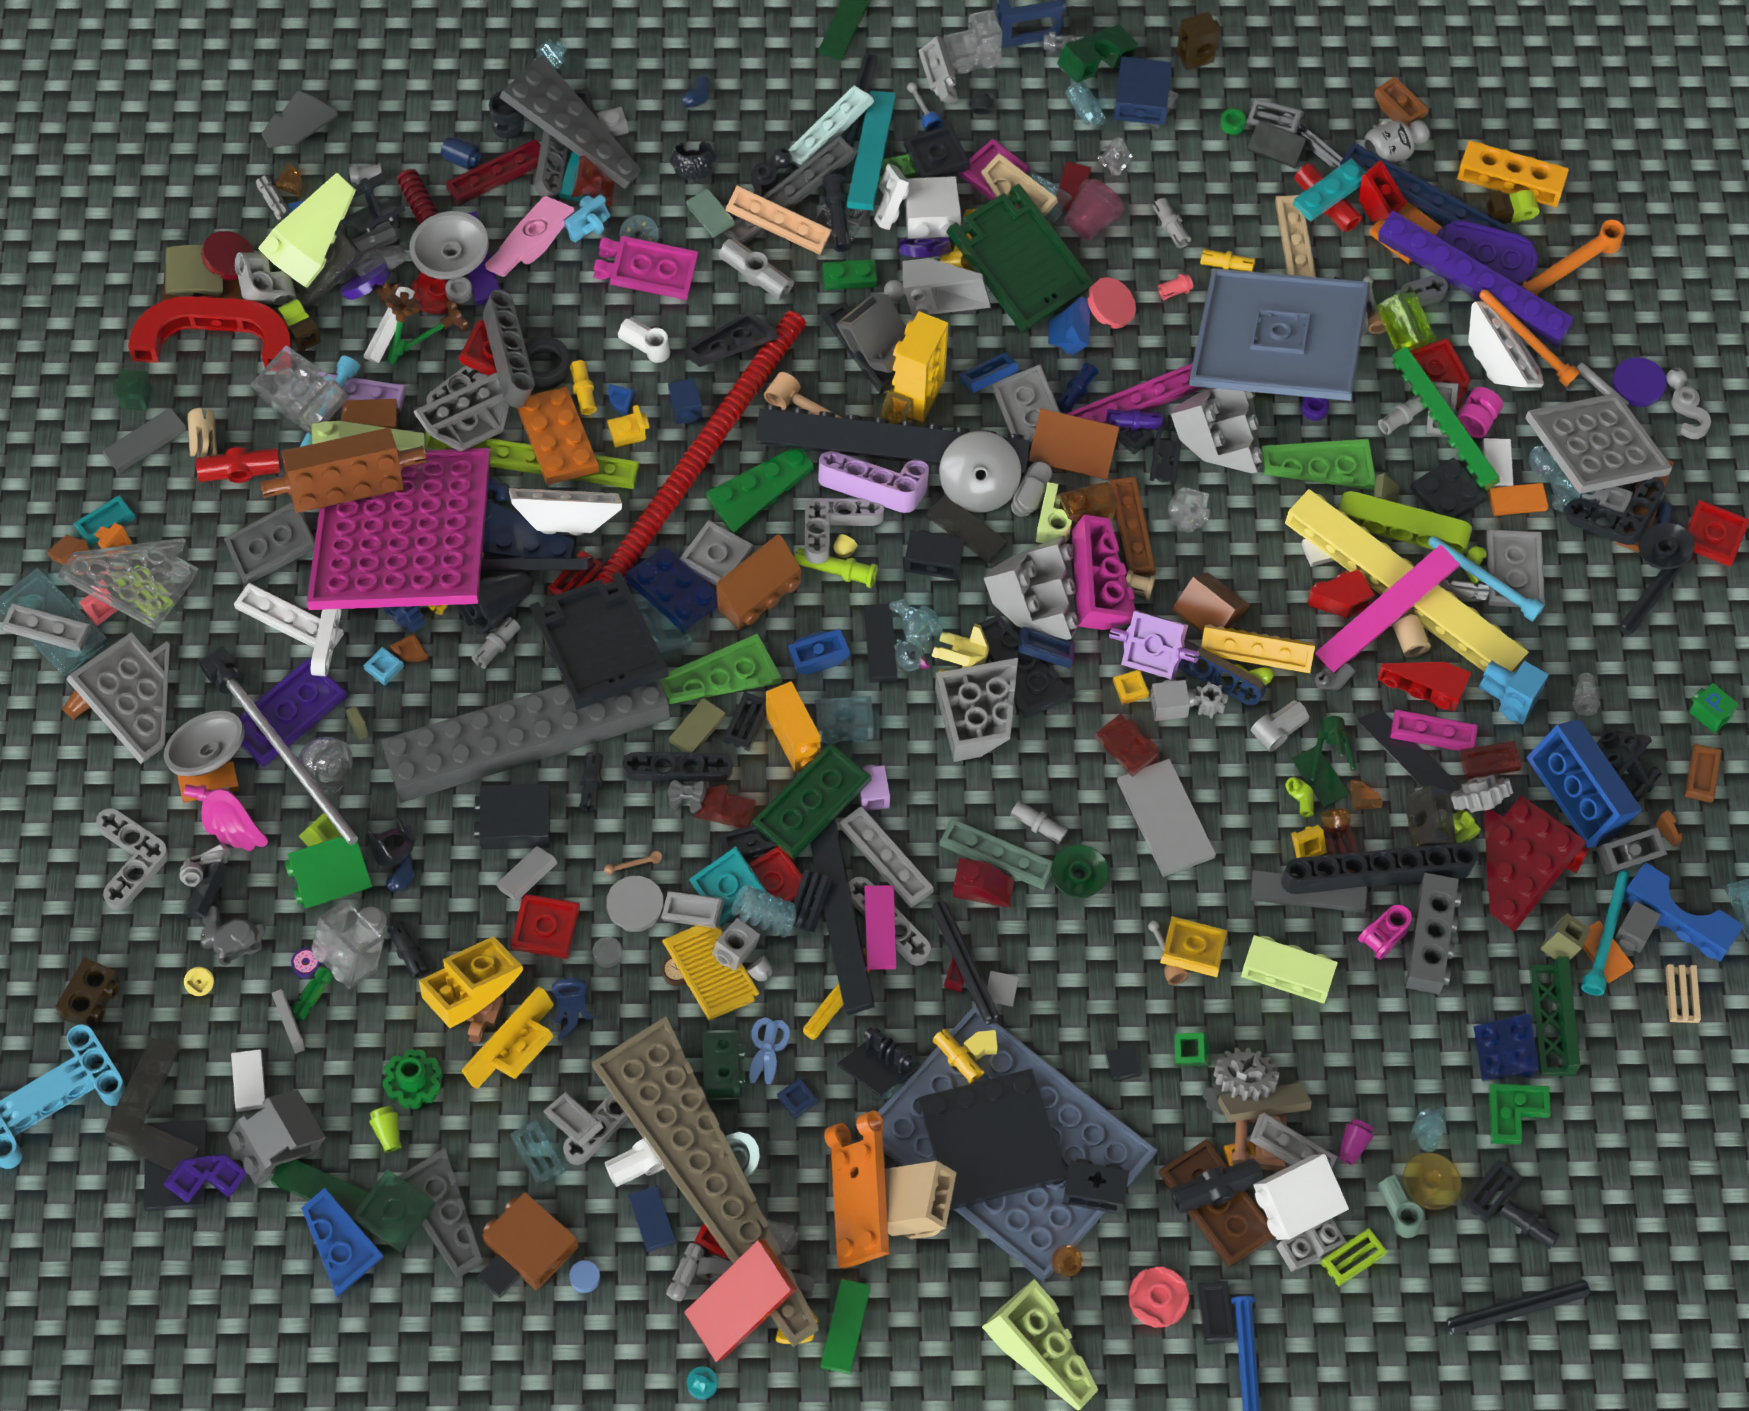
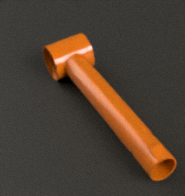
M1617 220L1604 222L1599 236L1546 269L1537 277L1528 282L1525 280L1521 287L1538 297V294L1601 252L1607 254L1616 253L1620 249L1625 233L1623 224Z

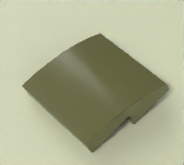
M203 245L167 247L166 295L182 297L193 296L194 293L221 296L223 292V278L217 273L213 274L208 271L203 264L201 257Z

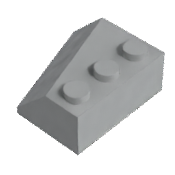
M1018 658L936 673L935 690L954 762L982 757L1010 739Z

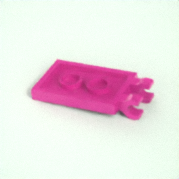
M621 236L620 242L601 238L599 256L603 258L616 256L614 263L597 259L594 265V278L599 280L610 278V285L688 300L698 259V251Z

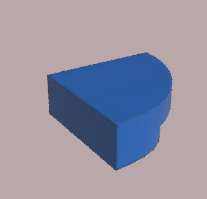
M609 384L608 397L613 409L623 416L628 415L635 397V390Z

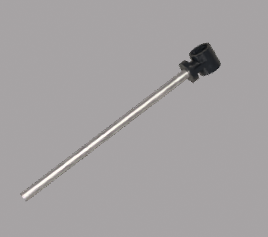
M221 646L198 660L207 679L212 684L215 683L220 692L225 694L232 692L349 845L355 844L358 841L357 835L241 687L244 679L243 674L237 669L228 651Z

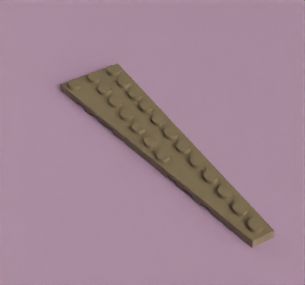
M665 1016L593 1061L592 1068L731 1262L734 1264L756 1241L760 1239L766 1240L797 1288L770 1314L792 1347L817 1332L818 1325L801 1290L798 1288L790 1268L786 1264L777 1241H775L765 1217L761 1213L756 1198L724 1133L719 1127V1123L693 1074L689 1062H687L667 1017Z

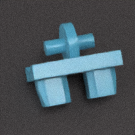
M589 195L584 197L579 204L580 210L565 220L564 227L567 229L570 240L576 243L591 231L597 235L604 232L602 223L610 217V213L605 206L606 200L602 195H598L596 198Z

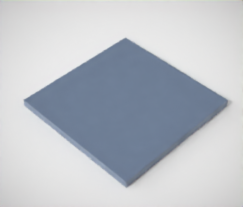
M1212 268L1190 374V386L1351 401L1370 282Z

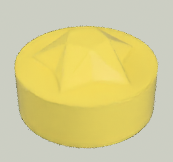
M195 967L185 975L184 985L190 994L203 996L213 988L214 977L208 969Z

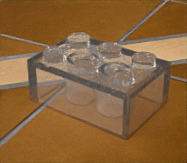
M287 345L250 384L266 403L310 435H312V423L328 421L349 398L348 394L335 379Z

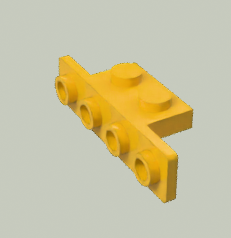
M537 987L462 1068V1073L472 1087L478 1089L496 1069L516 1079L554 1037L548 1028L538 1024L554 1006L543 988Z

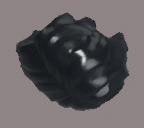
M705 141L700 142L698 150L688 151L684 149V144L680 142L675 146L670 157V163L674 171L682 179L690 181L701 180L707 176L717 160V156L712 150L710 143Z

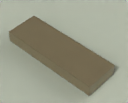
M1301 1083L1276 1086L1274 1093L1269 1092L1268 1098L1259 1095L1258 1101H1255L1252 1097H1248L1246 1101H1243L1240 1095L1232 1098V1093L1219 1095L1218 1104L1228 1122L1258 1118L1262 1113L1273 1116L1310 1110L1312 1104Z

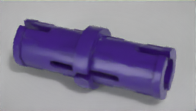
M1108 409L1106 421L1109 422L1106 424L1129 427L1130 430H1137L1138 428L1158 430L1162 426L1163 418H1161V413L1140 412L1139 409H1131V411Z

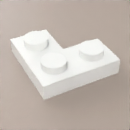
M888 163L878 186L884 196L874 219L881 228L890 230L892 223H895L898 219L899 206L902 199H905L908 195L909 182L897 166Z

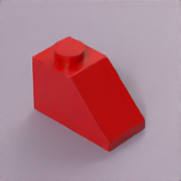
M1382 160L1377 161L1362 175L1359 202L1372 222L1387 219L1392 211L1397 213L1407 204Z

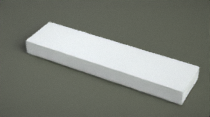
M251 583L247 584L234 603L235 609L314 648L320 623L319 617ZM339 627L334 648L344 635L343 629Z

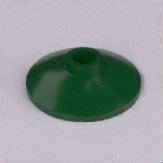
M1086 845L1068 846L1062 849L1052 862L1051 876L1054 884L1062 893L1073 898H1088L1097 894L1103 889L1108 879L1109 871L1105 858L1096 849ZM1082 873L1084 878H1076L1074 874Z

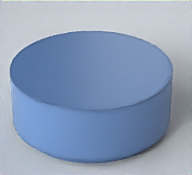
M587 1260L575 1263L569 1273L570 1283L578 1292L588 1293L593 1291L600 1282L598 1267L593 1262Z

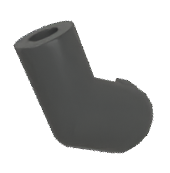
M1345 663L1337 673L1319 672L1316 674L1315 684L1321 690L1337 691L1346 684L1356 671Z

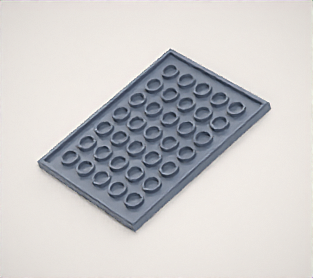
M974 1005L950 1034L963 1046L964 1042L978 1031L996 1030L997 1054L984 1055L976 1062L984 1070V1074L978 1081L975 1080V1083L1032 1068L1064 1168L1066 1180L1070 1160L1087 1159L1095 1165L1106 1166L1108 1164H1115L1121 1166L1123 1170H1128V1187L1155 1156L1157 1149L997 1022L986 1025L977 1007ZM938 1046L878 1111L884 1122L882 1131L883 1152L900 1166L936 1161L919 1107L918 1097L970 1084L956 1066L952 1067L948 1063V1057ZM1066 1180L954 1209L1042 1282H1045L1105 1213V1211L1063 1204ZM1094 1181L1093 1187L1099 1188L1100 1182Z

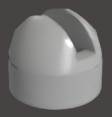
M765 956L758 958L747 969V972L757 981H766L773 971L771 963Z

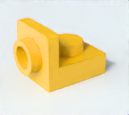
M638 405L633 406V414L607 420L615 448L646 440L645 429H649V423L646 413L641 414Z

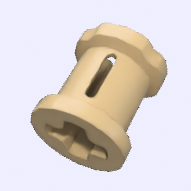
M1129 570L1126 577L1128 587L1132 588L1134 594L1144 596L1145 600H1150L1156 577L1151 576L1147 578L1133 574V571Z

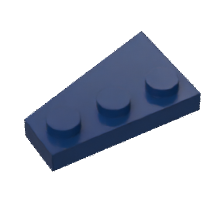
M324 1188L301 1209L338 1298L384 1256Z

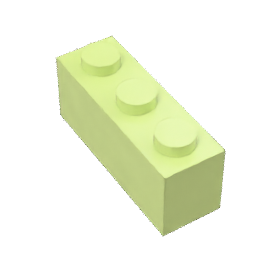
M1254 935L1241 977L1325 1003L1338 962L1323 954L1314 955L1305 952L1298 946H1286L1277 943L1273 938Z

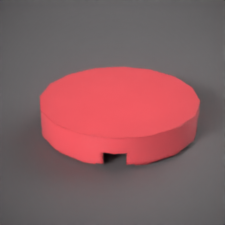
M1105 277L1100 278L1089 288L1088 306L1099 322L1104 325L1107 323L1111 325L1110 328L1117 329L1124 327L1134 318L1136 312L1135 300L1123 283L1117 279Z
M1163 1266L1141 1271L1132 1281L1128 1294L1129 1306L1134 1315L1141 1322L1152 1327H1168L1177 1323L1185 1314L1189 1303V1293L1184 1279L1174 1270Z

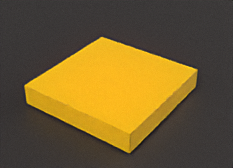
M1172 916L1160 963L1217 977L1228 930Z

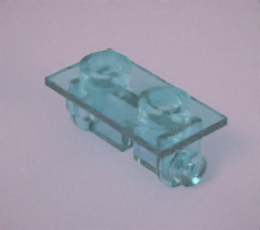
M1444 1106L1436 1110L1428 1108L1420 1112L1409 1135V1141L1417 1138L1424 1151H1435L1438 1147V1141L1445 1131V1124L1441 1119L1445 1110Z

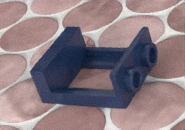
M997 0L995 30L1000 47L1006 48L1059 39L1061 28L1064 27L1062 12L1066 11L1065 0H1052L1050 2L1011 8L1009 0ZM1050 17L1052 27L1049 29L1012 35L1013 23Z

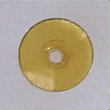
M1435 1153L1418 1154L1404 1168L1403 1184L1407 1193L1417 1204L1425 1208H1446L1456 1201L1461 1192V1177L1452 1162ZM1425 1182L1431 1183L1433 1188H1429Z

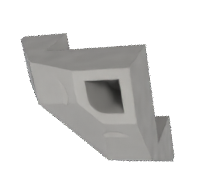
M1210 388L1177 405L1172 411L1171 417L1179 439L1205 462L1248 473L1258 472L1261 462H1263V455L1259 447L1257 431L1259 423L1255 415L1253 399L1255 392Z
M1064 536L1008 558L990 569L984 577V581L992 604L1016 626L1022 628L1024 626L1068 640L1072 639L1078 630L1079 623L1076 615V587L1072 567L1073 552L1071 546L1066 544Z

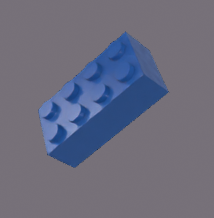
M1580 719L1557 724L1526 757L1576 832L1586 841L1585 845L1587 848L1611 842L1642 811L1640 805Z

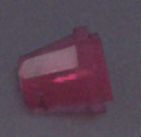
M1085 179L1079 185V192L1064 220L1075 233L1087 240H1092L1111 222L1119 220L1124 214V208L1121 198L1110 187L1096 179Z

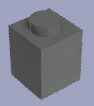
M1635 901L1614 940L1620 942L1621 946L1625 949L1641 953L1661 914Z

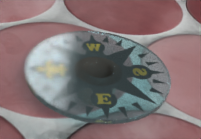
M634 215L626 219L622 224L620 238L621 236L657 243L659 230L651 218L645 215Z

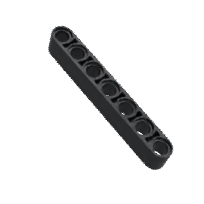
M1462 842L1294 858L1287 863L1281 884L1291 894H1303L1365 886L1377 887L1419 883L1422 881L1424 873L1462 879L1471 874L1479 855L1477 849L1472 844ZM1458 858H1462L1468 863L1462 862ZM1431 861H1435L1440 865H1435ZM1403 863L1409 864L1412 868L1406 867ZM1375 866H1380L1384 870H1379ZM1348 869H1353L1357 873H1352ZM1319 871H1324L1328 873L1329 876H1325L1321 874ZM1291 874H1297L1301 878H1295Z

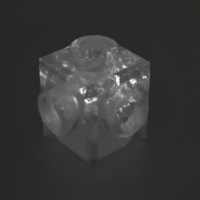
M1184 487L1177 491L1168 507V515H1171L1169 524L1177 526V529L1183 532H1193V530L1195 531L1203 526V524H1206L1209 517V508H1207L1209 494Z

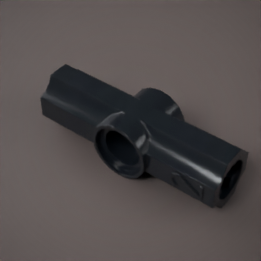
M1254 1158L1225 1169L1222 1166L1209 1169L1202 1173L1198 1179L1171 1188L1173 1203L1180 1214L1210 1203L1212 1206L1223 1204L1231 1200L1237 1193L1254 1187L1253 1184L1263 1180L1262 1170Z

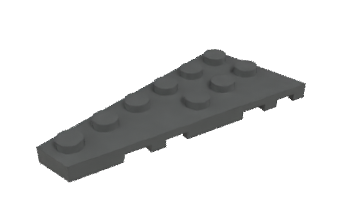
M542 54L502 91L499 98L624 189L638 177L641 171L640 167Z

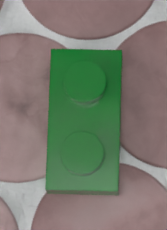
M875 259L822 263L824 291L877 287Z

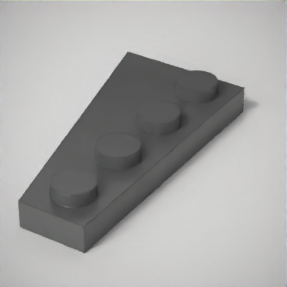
M445 1148L394 1179L401 1194L457 1279L483 1263Z

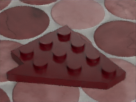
M1521 795L1504 817L1492 809L1483 810L1489 911L1494 918L1513 932L1517 930L1586 843L1582 837Z

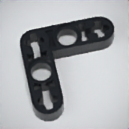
M1655 477L1643 480L1623 514L1585 499H1573L1566 506L1567 521L1574 526L1621 544L1633 545L1640 540L1663 501L1665 495L1664 483ZM1653 488L1657 489V491H1653L1650 495V500L1647 499L1648 491H1651ZM1637 507H1644L1648 512L1644 515H1637L1633 510ZM1583 510V512H1579L1578 515L1574 514V512ZM1605 517L1610 519L1611 523L1601 526L1596 523V520ZM1629 528L1633 529V531H1630L1628 534L1624 533V531H1628Z

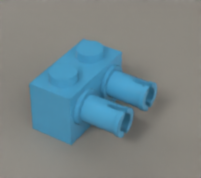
M1491 660L1478 689L1500 700L1499 703H1501L1499 712L1503 713L1507 719L1517 721L1523 725L1539 701L1549 674L1526 661L1522 663L1518 671L1513 673Z

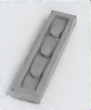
M862 806L839 822L840 829L890 885H894V890L910 908H913L933 893L934 887Z

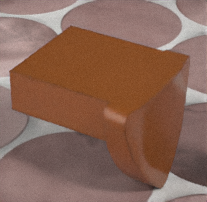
M66 534L47 551V554L53 561L62 564L68 569L80 573L90 572V550L83 539H77Z

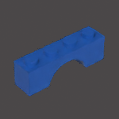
M1645 862L1628 885L1623 900L1630 907L1636 901L1661 914L1656 923L1657 925L1667 927L1676 933L1680 940L1687 943L1690 942L1699 948L1705 956L1721 962L1739 936L1744 925L1720 909L1712 914L1703 916L1683 911L1675 904L1670 895V877Z

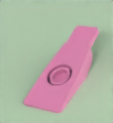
M544 196L500 246V249L486 262V269L504 277L520 261L524 264L534 262L547 250L565 226V220L574 214V207Z

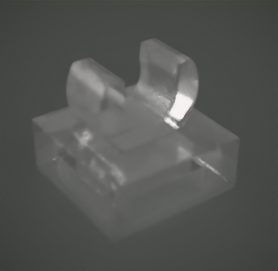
M1114 138L1110 145L1104 147L1105 152L1103 155H1098L1097 159L1101 166L1108 167L1111 175H1120L1132 159V156L1122 138Z

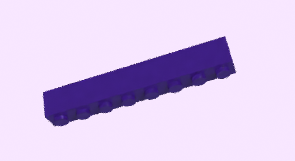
M1394 211L1391 212L1378 232L1381 243L1408 257L1433 274L1445 278L1447 282L1475 299L1484 302L1479 294L1482 290H1488L1532 333L1556 347L1560 346L1573 326V317Z

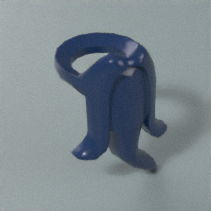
M567 978L552 984V992L557 999L559 1012L552 1022L561 1023L565 1013L568 1018V1023L560 1032L558 1041H561L574 1030L578 1022L579 1012L586 1020L594 1018V1015L586 1011L585 993L587 982L583 979Z

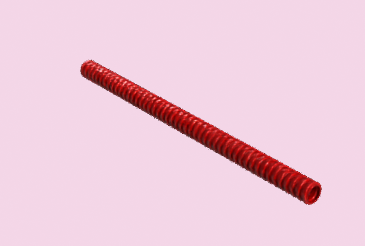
M787 311L780 323L776 326L778 338L763 344L759 353L755 355L750 365L747 366L746 371L742 373L737 383L732 387L733 390L729 391L728 396L724 398V402L719 405L715 414L711 416V420L702 429V433H699L697 439L693 441V445L688 448L684 458H681L675 470L666 479V483L658 490L657 495L648 504V508L640 515L639 521L635 522L634 527L630 529V533L625 536V540L620 543L616 553L612 554L611 559L607 561V565L602 568V572L597 575L594 581L601 579L603 584L613 582L612 575L621 572L623 578L628 576L629 571L633 569V565L643 555L642 552L647 549V545H650L656 533L665 524V520L670 517L674 507L678 506L679 501L683 499V495L692 486V482L700 475L701 470L710 461V457L715 454L719 445L723 443V439L732 430V426L740 419L741 414L745 412V408L750 405L754 396L762 388L763 383L767 381V377L772 374L776 365L780 363V359L785 356L793 341L797 339V335L805 328L806 322L800 314L794 311Z

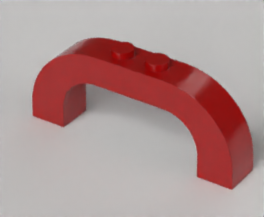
M210 296L170 298L155 304L145 311L133 326L129 338L128 349L132 361L159 363L161 349L165 340L173 333L183 329L252 333L264 342L262 359L265 370L292 372L293 348L284 320L270 307L255 301L240 300L233 297L227 299L212 298Z

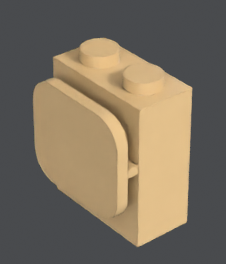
M938 1161L884 1169L889 1235H904L909 1239L935 1236L941 1229H946L957 1172Z

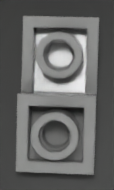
M1331 1218L1291 1239L1280 1241L1276 1247L1290 1271L1293 1272L1329 1255L1347 1242Z

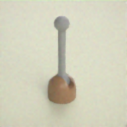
M1366 276L1363 281L1370 282L1369 300L1372 308V313L1367 319V326L1370 333L1380 334L1388 330L1389 321L1386 314L1377 310L1372 289L1373 279L1370 276Z
M1151 921L1148 928L1151 932H1154L1163 951L1165 942L1159 931L1160 925L1157 921ZM1166 965L1164 969L1165 978L1169 985L1180 984L1187 980L1190 975L1188 970L1178 966Z

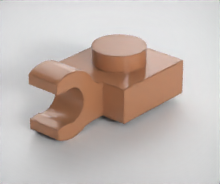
M498 996L488 1006L467 1019V1021L471 1022L468 1030V1035H470L469 1041L480 1044L486 1026L495 1028L504 1004L503 997Z

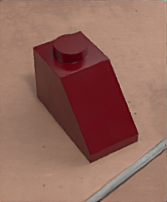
M959 858L954 881L953 898L1009 908L1014 879L989 863Z

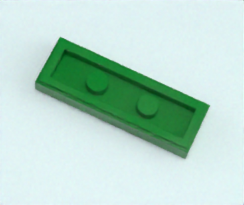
M841 1279L822 1357V1369L851 1375L871 1285Z

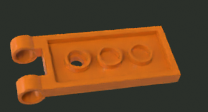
M870 1111L858 1116L856 1122L857 1129L863 1136V1140L850 1145L851 1132L844 1123L827 1127L824 1133L825 1141L831 1148L837 1267L845 1269L889 1254L882 1137L884 1122L877 1111Z

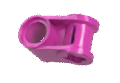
M1403 905L1391 906L1361 933L1358 941L1366 943L1376 953V958L1381 960L1407 934L1412 918L1411 912ZM1397 918L1402 920L1404 924L1397 926L1390 920Z

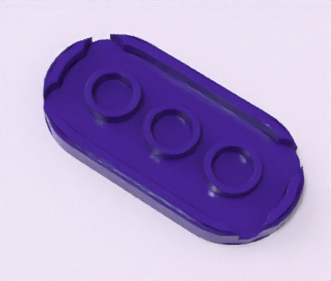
M1457 220L1441 228L1436 237L1517 285H1522L1525 280L1527 282L1533 276L1538 264V255L1532 243L1526 237L1464 220Z

